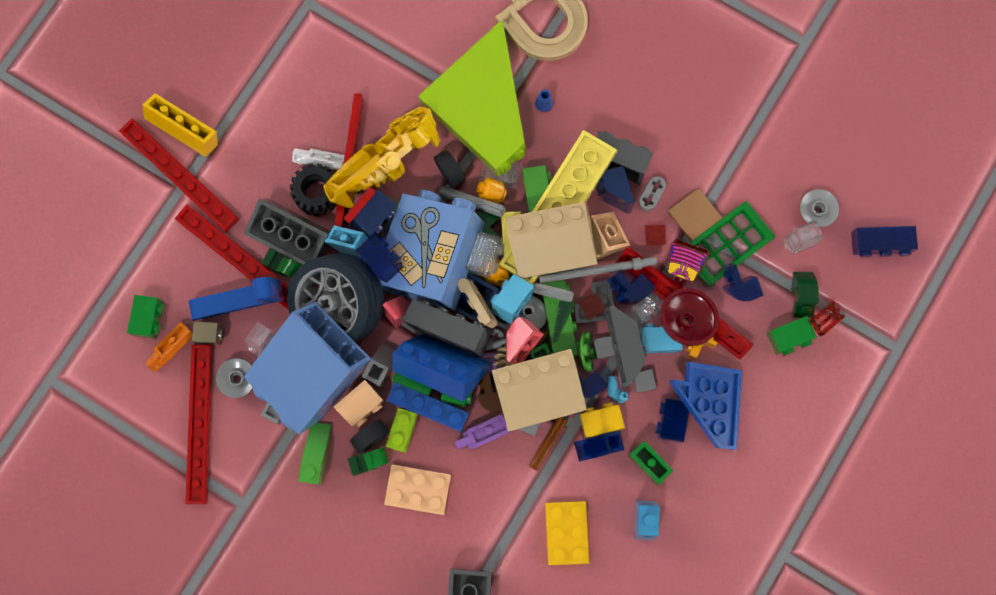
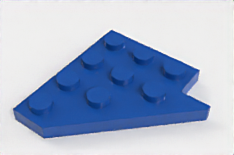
M686 362L685 381L670 380V385L715 448L737 450L742 370Z

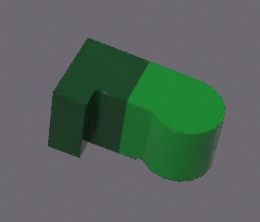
M272 248L268 249L261 262L265 267L291 279L298 268L302 266Z
M384 448L347 458L353 476H358L389 464Z

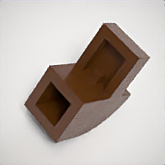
M486 373L479 382L480 392L484 391L485 394L477 395L478 401L488 412L503 413L498 393L492 391L490 373Z

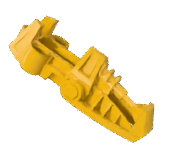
M420 106L395 119L389 125L390 128L386 131V135L377 141L376 145L367 144L354 154L324 185L328 199L335 204L352 208L354 206L352 201L355 193L362 189L365 191L372 186L378 189L380 184L384 185L386 183V180L388 182H395L405 173L404 165L400 159L414 147L422 148L430 141L434 147H438L440 138L436 129L437 123L433 119L431 110Z

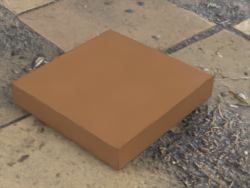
M699 188L668 210V214L690 241H693L722 219V216Z

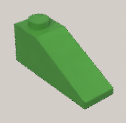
M317 423L310 427L301 461L298 482L322 485L332 425Z

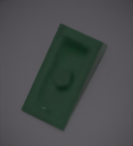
M559 301L553 343L557 342L575 303Z

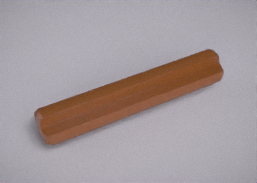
M560 417L555 420L529 465L532 469L538 471L567 423L565 418Z

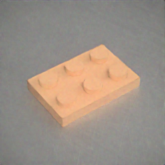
M391 465L384 505L444 515L451 475Z

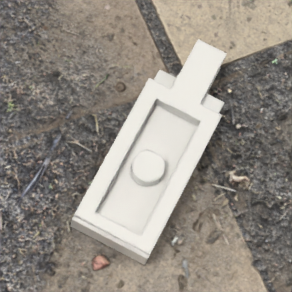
M295 148L292 154V162L300 165L313 163L315 167H317V164H322L323 168L327 166L330 170L337 171L343 166L345 155L311 148L309 151Z

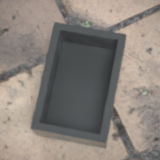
M598 131L596 138L618 151L606 170L624 166L627 179L640 185L653 153L644 146L637 147L632 145V142L627 139L620 140L609 132Z

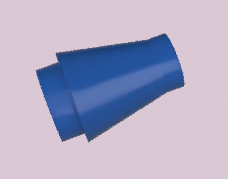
M542 90L535 100V106L541 112L551 110L554 105L553 98L548 90Z

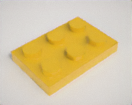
M586 501L545 503L548 565L589 564Z

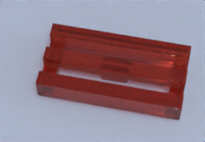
M835 301L828 303L809 320L820 337L825 335L845 317L844 314L840 315L839 311L841 310L839 307L835 308ZM828 310H831V313L818 324L815 322ZM835 316V319L832 320L826 327H824L822 330L820 329L825 323H827L832 317Z

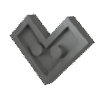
M611 280L591 282L593 302L574 304L576 324L607 321L604 310L609 306H614Z

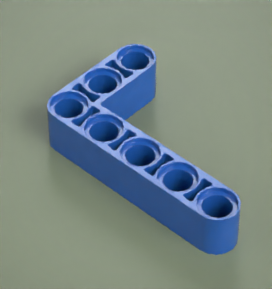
M261 277L251 280L252 286L191 299L188 301L192 320H201L283 301L285 297L281 280L272 277Z

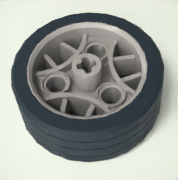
M339 253L312 259L299 267L289 284L287 302L290 315L293 311L316 302L334 321H337V324L356 343L372 334L378 326L383 314L384 298L380 281L374 271L356 256ZM317 284L320 285L319 290L316 289Z

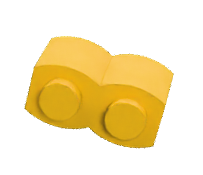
M613 402L602 405L600 410H594V407L588 408L583 411V414L579 415L585 439L625 429L619 405L614 406Z

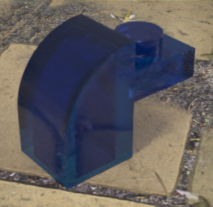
M729 263L723 266L725 270L723 276L726 282H729L728 285L723 286V289L730 297L740 301H751L764 296L757 277L748 276L741 279L736 264Z
M618 270L606 279L610 283V287L620 293L616 300L625 305H632L647 298L656 288L643 274L634 277L630 282Z
M597 370L584 380L578 373L584 399H591L607 389L608 385Z
M620 430L574 442L579 462L625 450Z

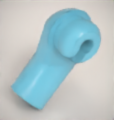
M617 376L607 377L608 395L618 403L626 402L629 397L626 391L623 392L617 387Z

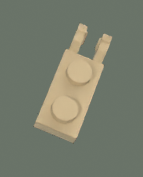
M465 278L458 281V288L460 292L468 296L467 302L472 309L477 311L479 322L490 328L498 325L496 318L474 283Z

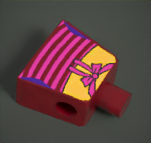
M675 239L671 244L668 273L676 276L674 282L681 288H685L687 280L694 282L698 278L711 251Z

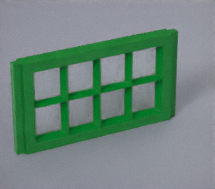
M747 201L690 242V244L711 251L708 260L699 274V277L708 288L776 237Z

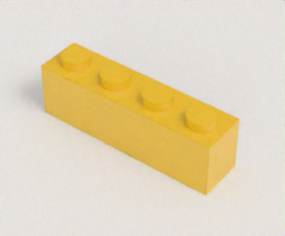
M156 93L142 105L145 120L204 157H207L218 146L217 131Z

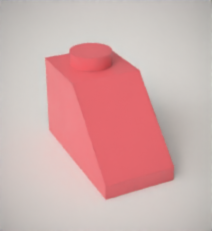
M402 295L383 304L384 315L395 328L404 323L403 318L411 303L409 298L405 300Z
M518 316L507 331V361L509 363L517 364L523 362L544 335L530 320Z

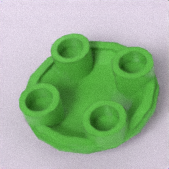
M583 332L579 342V357L586 372L593 371L592 359H596L595 347H591V332Z

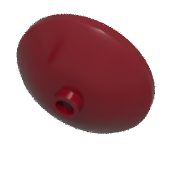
M682 288L670 293L663 301L660 309V321L667 335L677 343L686 346H699L708 342L717 332L719 312L715 303L705 293L692 288ZM683 319H686L688 321V324H685L683 322Z

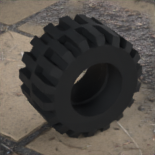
M313 163L309 164L308 168L306 166L301 167L303 169L301 172L297 170L295 172L297 176H292L291 179L293 184H290V190L292 191L290 194L300 210L305 211L308 215L312 213L314 216H319V213L326 215L327 210L332 212V207H337V204L331 202L325 192L322 196L312 199L306 197V190L314 182L326 184L334 175V172L330 171L327 166L323 168L322 164H317V167H315Z

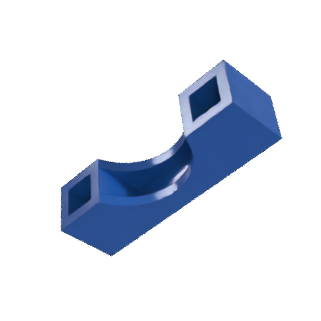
M395 382L387 398V402L424 416L461 433L469 417L468 412Z

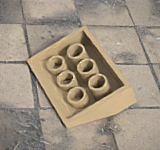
M585 202L506 217L508 235L518 277L523 279L598 265L589 210Z
M571 349L492 370L508 432L587 410Z

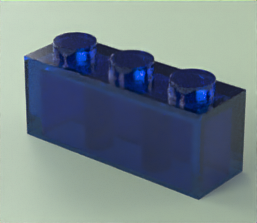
M916 226L856 228L851 232L853 255H860L861 258L871 257L872 254H879V257L899 254V256L904 257L910 256L912 252L918 249Z

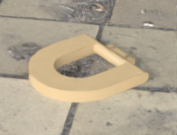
M510 0L513 4L494 17L497 23L500 21L503 23L505 33L524 54L541 61L560 60L576 51L585 38L588 25L587 11L581 0H553L565 14L568 25L560 36L552 39L537 36L517 13L533 0Z

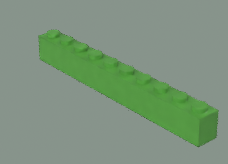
M545 165L522 169L528 213L533 211L549 186L548 183L551 182L550 171H546ZM565 280L541 283L570 291L569 283H565ZM542 295L547 314L546 321L549 327L552 354L571 349L573 357L577 358L579 340L575 341L574 333H577L576 322L571 319V314H574L572 302Z

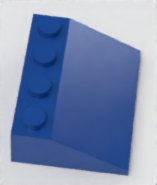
M425 334L404 341L393 352V372L462 402L465 401L492 367V363Z

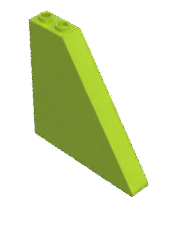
M500 21L418 96L421 105L430 109L432 115L498 177L507 173L515 161L521 160L526 153L504 25Z

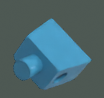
M636 500L634 539L656 540L659 536L660 506L656 501Z

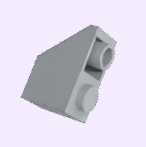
M383 344L370 360L362 377L382 388L392 371L393 352L395 350Z

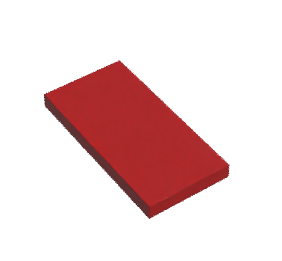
M369 187L344 216V219L350 223L377 191Z

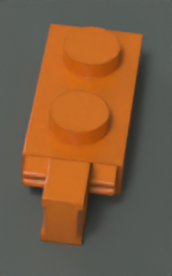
M180 322L153 349L155 352L145 364L151 370L157 372L192 338L193 332L185 323Z

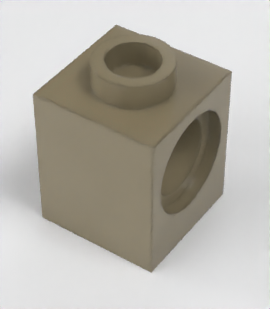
M194 322L192 342L196 344L221 345V340L224 339L225 331L222 329L223 326L218 323Z

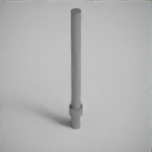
M639 257L627 262L540 275L539 282L541 284L627 269L639 270L645 266L657 265L656 257L640 259Z

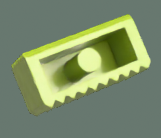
M398 408L396 409L397 413H395L394 424H392L393 428H391L392 432L389 433L390 436H388L389 440H387L386 447L406 453L418 415L414 412Z

